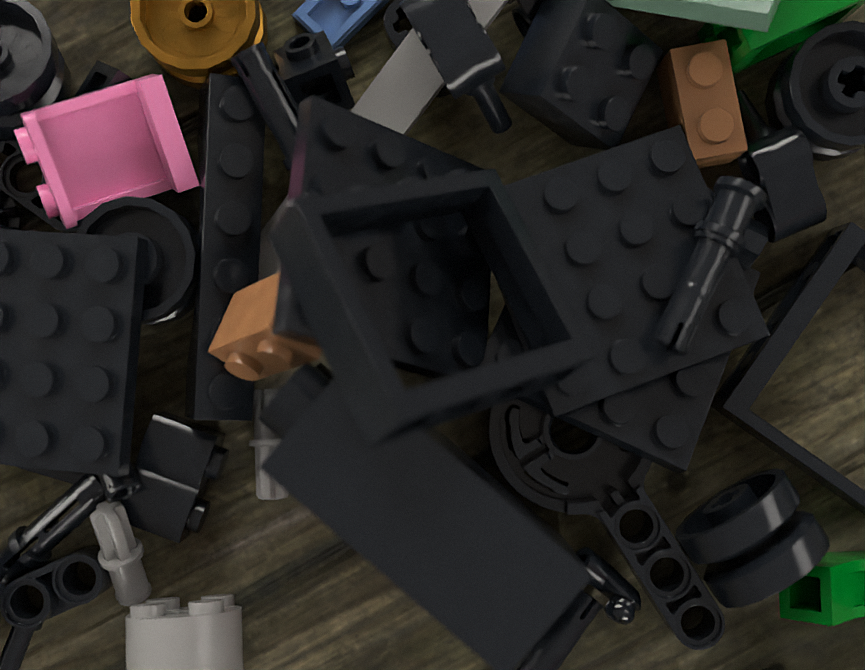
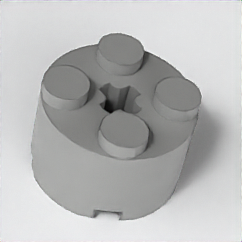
M234 594L201 596V600L188 602V607H180V597L145 600L146 603L130 606V614L125 616L126 670H244L242 607L235 605Z

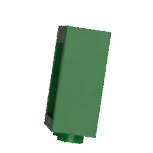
M780 0L767 32L706 22L697 35L701 43L726 39L732 73L735 75L802 44L807 38L829 24L843 22L865 4V0Z

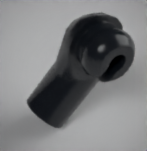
M588 547L579 549L576 552L577 556L593 575L588 583L609 599L604 607L606 616L616 623L622 625L630 624L634 620L635 611L641 610L639 592L611 564Z

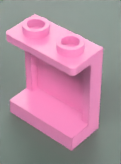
M146 75L19 114L24 127L14 130L26 163L30 164L38 161L46 183L36 186L43 207L49 219L60 216L66 229L78 226L77 221L85 218L102 203L125 196L147 198L171 189L179 193L200 186L162 75Z

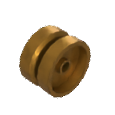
M130 0L131 23L141 45L177 82L200 90L210 73L240 77L230 61L231 58L260 42H263L266 47L268 42L267 18L259 0Z

